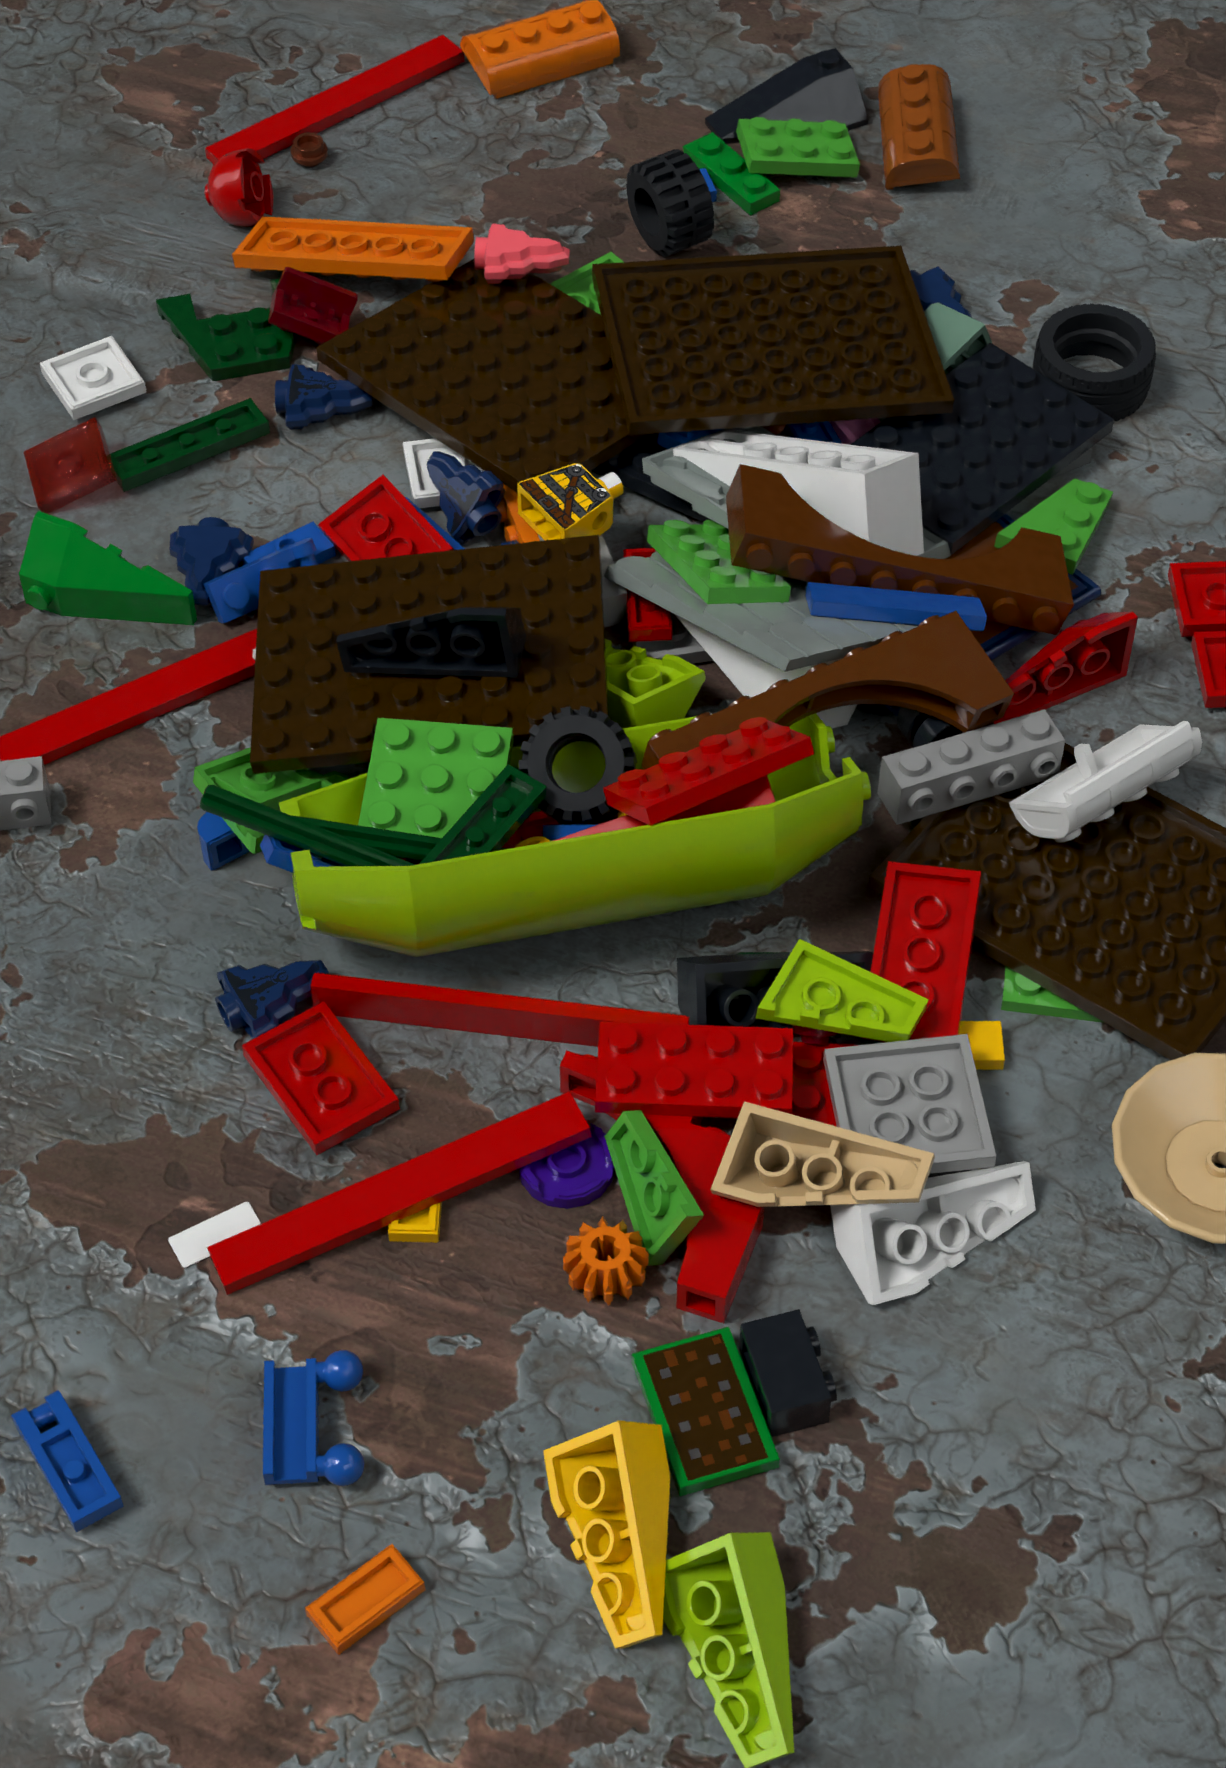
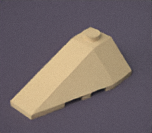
M744 1101L710 1190L712 1194L757 1207L918 1203L935 1156L931 1152Z

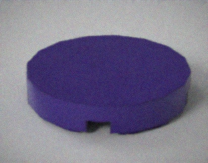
M590 1123V1138L519 1168L522 1185L538 1201L547 1206L564 1209L585 1206L601 1197L612 1183L615 1171L604 1137L606 1134L603 1130Z

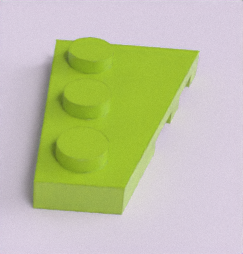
M799 939L758 1006L756 1018L886 1042L905 1041L910 1039L926 1010L929 999Z

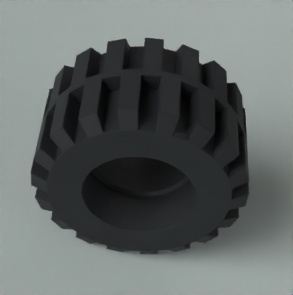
M674 149L639 162L629 168L626 184L629 209L640 235L656 254L667 257L711 238L713 234L712 229H714V210L710 191L701 171L688 154H684L682 150Z
M570 706L560 708L561 713L556 715L550 712L542 717L545 720L539 726L533 725L529 730L531 734L527 742L523 741L520 749L523 756L522 760H519V770L547 786L546 797L538 805V808L549 817L551 816L564 824H587L590 822L598 824L606 821V816L611 813L615 815L619 810L607 805L603 787L617 782L618 777L622 773L636 769V753L629 738L621 726L611 720L607 714L601 711L599 713L594 712L590 707L580 706L579 710H572ZM572 742H591L602 751L605 758L606 766L602 778L594 787L584 792L571 793L562 789L556 783L552 774V766L556 755L563 747Z

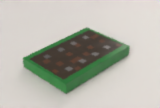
M729 1326L632 1354V1365L653 1424L662 1426L668 1466L679 1497L779 1468L780 1458Z

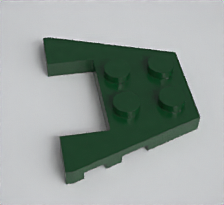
M280 278L270 280L272 295ZM190 294L156 299L158 315L162 320L166 319L171 325L174 335L185 342L191 356L212 382L289 369L291 367L297 333L283 331L276 325L268 323L270 308L258 307L247 312L229 315L217 314L211 318L197 320Z

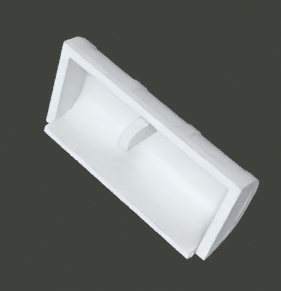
M1182 721L1175 726L1140 724L1093 753L1089 744L1081 743L1074 747L1075 764L1009 802L1016 819L1031 834L1043 838H1052L1056 842L1072 840L1081 834L1080 828L1089 822L1101 821L1112 816L1115 812V806L1122 802L1134 801L1147 794L1146 787L1155 782H1163L1176 777L1180 773L1178 768L1196 758L1201 752L1202 739L1198 727H1191L1188 721Z

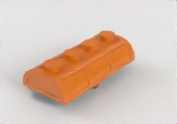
M585 0L475 34L465 35L461 38L460 43L461 49L489 95H494L495 99L613 64V58L620 56V43L616 27L599 0Z

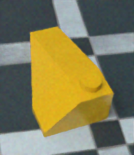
M618 1420L543 1450L551 1503L557 1517L565 1518L575 1541L570 1546L576 1560L584 1561L593 1580L591 1594L615 1649H623L662 1636L670 1494V1471L662 1426L659 1424Z

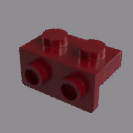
M286 267L272 295L268 323L276 325L283 331L294 332L310 338L321 345L349 329L350 316L358 301V295L299 270Z

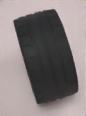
M1101 304L1070 306L1053 314L1042 326L1035 346L1032 368L1107 414L1116 422L1135 413L1143 405L1151 387L1156 360L1155 339L1149 327L1141 319L1121 308L1118 309L1114 306ZM1077 355H1095L1110 359L1124 368L1112 372H1091L1076 368L1064 361V359Z

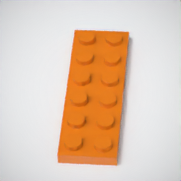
M262 216L233 252L232 256L235 268H247L255 272L266 270L284 271L286 267H291L301 272H316L324 276L350 274L356 275L359 278L385 276L395 280L419 278L427 279L430 282H440L449 279L475 240L472 227Z

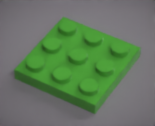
M378 718L358 825L443 838L508 764L510 765L514 740L513 728Z

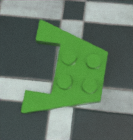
M250 747L196 766L194 768L193 784L202 794L208 785H215L280 811L279 802L347 780L349 776L336 771L322 775L309 770V768L253 774L250 764ZM222 818L251 853L257 854L262 852L260 844L265 834Z

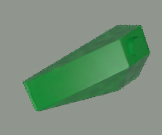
M41 511L36 513L19 572L26 604L38 610H46L61 616L181 625L195 624L197 615L192 590L149 565L143 566L140 569L129 563L121 556L123 550L111 543L106 549L86 538L88 530L76 523Z

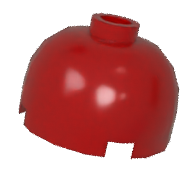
M247 148L225 154L213 164L208 177V184L205 185L207 203L213 206L215 212L226 223L234 226H255L264 216V213L272 215L274 196L271 178L269 174L262 175L258 164L265 162L255 149Z

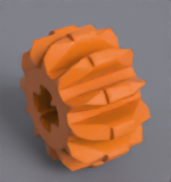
M603 1216L597 1228H593L583 1222L579 1228L580 1236L569 1235V1239L566 1242L567 1253L563 1257V1270L569 1275V1285L572 1287V1291L584 1289V1297L588 1303L597 1295H603V1299L608 1306L613 1301L614 1294H619L629 1300L630 1295H632V1286H642L645 1281V1269L649 1264L648 1251L642 1247V1237L639 1231L627 1233V1225L624 1220L620 1221L616 1226L610 1227Z

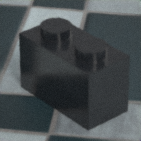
M800 1309L740 1324L739 1350L771 1437L829 1423L831 1402L837 1400L835 1383L829 1370H821L817 1357L821 1356V1348L816 1330L813 1326H805Z

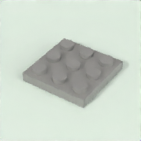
M968 1034L824 1049L823 1061L837 1127L934 1153L935 1158L929 1174L995 1167L996 1152Z

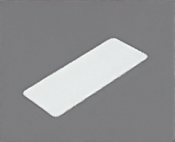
M244 1202L169 1237L168 1242L181 1266L186 1268L209 1257L208 1246L261 1223L250 1203Z

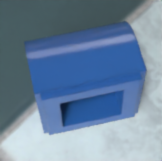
M206 812L200 818L197 829L203 860L211 871L249 852L222 817Z

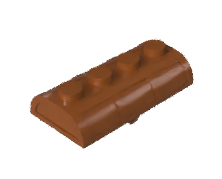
M910 64L889 71L883 76L878 87L886 190H894L893 187L960 179L951 81L948 74L941 67L933 64Z

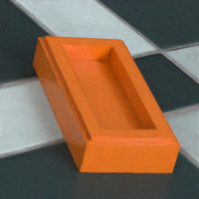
M391 1544L305 1607L306 1615L335 1652L340 1655L424 1592L425 1583L395 1546Z

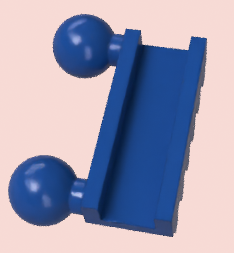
M338 1350L330 1354L323 1362H317L316 1358L306 1359V1366L275 1368L274 1361H264L263 1478L265 1485L318 1482L319 1477H326L332 1484L348 1486L355 1483L361 1477L364 1471V1458L355 1446L346 1443L337 1444L331 1447L325 1455H319L318 1451L319 1383L325 1382L331 1389L339 1392L354 1389L363 1377V1364L356 1354L348 1350Z

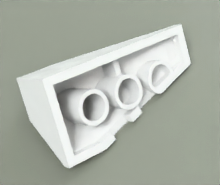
M1026 1161L929 1177L918 1203L830 1205L836 1248L868 1304L871 1305L918 1293L930 1284L928 1280L946 1267L954 1268L964 1261V1255L985 1240L993 1241L1036 1211L1030 1164Z

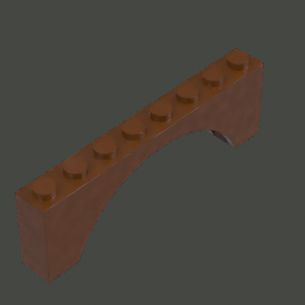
M740 464L726 495L731 565L814 583L977 597L981 600L988 621L1052 635L1058 634L1074 606L1062 540L1059 535L1021 527L1017 535L1008 544L985 555L964 559L926 558L879 546L841 528L802 499L779 472Z
M953 611L942 617L938 615L930 616L922 621L918 627L904 633L895 631L886 636L880 643L869 648H855L847 653L843 659L829 665L826 663L817 664L809 669L805 675L791 681L788 679L780 680L771 685L767 691L754 697L742 696L733 701L728 708L714 714L710 712L702 713L692 719L688 725L674 731L671 729L662 730L648 741L641 766L645 770L659 764V759L666 754L687 752L699 747V742L708 736L726 735L740 729L739 725L743 721L751 718L764 717L771 722L789 727L807 716L818 712L857 704H883L917 710L943 720L965 733L1003 718L1014 693L957 611Z

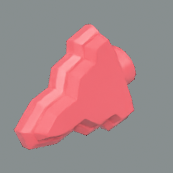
M492 223L488 237H476L475 269L484 270L487 284H500L503 280L521 279L529 273L548 274L560 271L563 266L569 264L570 249L563 247L560 242L549 238L530 237L524 231L507 229L503 224Z

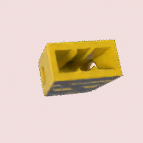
M574 463L517 483L518 514L544 540L591 535L600 536L610 529L613 524V499L623 495V484L614 472L596 479L584 466Z

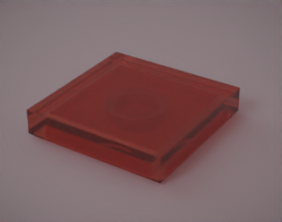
M96 417L24 451L37 506L41 512L46 514L117 481L104 432Z

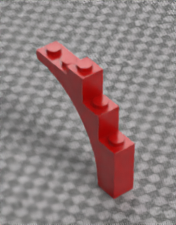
M566 1051L560 1064V1092L564 1094L570 1091L574 1099L595 1107L597 1057L578 1055ZM605 1113L616 1121L621 1115L618 1113ZM644 1114L704 1214L702 1219L687 1235V1252L677 1287V1309L725 1324L763 1228L765 1207H757L715 1195L710 1190L731 1135H728L719 1128L701 1127L700 1124L703 1117Z

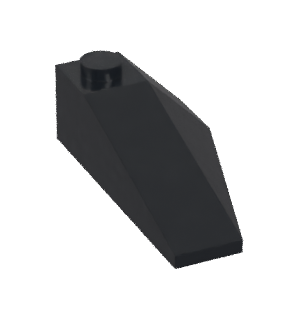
M836 48L824 50L800 59L705 118V124L710 131L726 144L740 143L736 133L738 119L762 117L768 120L781 121L800 119L804 122L833 120L845 123L848 131L868 125V116L853 67Z
M464 607L338 635L336 643L344 672L518 678L526 634L520 608Z
M871 951L829 952L869 972L871 971L873 952ZM790 953L677 958L678 1006L681 1015L689 1016V1025L792 1028L791 1024L756 1018L758 1006Z

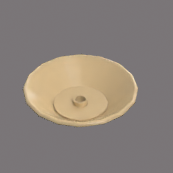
M1192 1053L1155 1065L1126 1090L1112 1122L1114 1163L1134 1199L1169 1228L1213 1244H1226V1168H1218L1213 1164L1218 1163L1226 1166V1054Z

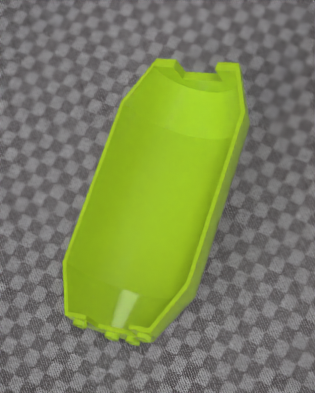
M813 714L792 724L789 728L811 737L814 754L768 774L776 802L412 866L314 867L310 849L291 852L294 871L292 879L302 929L412 957H421L766 896L858 831L862 825L863 800L871 798L869 777L865 771L861 772L851 757L842 758L843 776L837 778L830 769L829 753L835 752V739L831 726H826L817 714ZM696 716L623 728L636 753V769H643L641 764L647 743L651 737L665 729L674 731L688 725ZM572 742L563 747L556 755L552 766V774L556 783L562 789L571 793L584 792L594 787L602 778L606 766L605 758L602 751L591 742ZM513 747L510 765L519 770V760H522L523 753L520 750L521 747ZM368 773L279 802L280 811L291 816L358 825ZM537 807L532 813L540 812L541 810Z

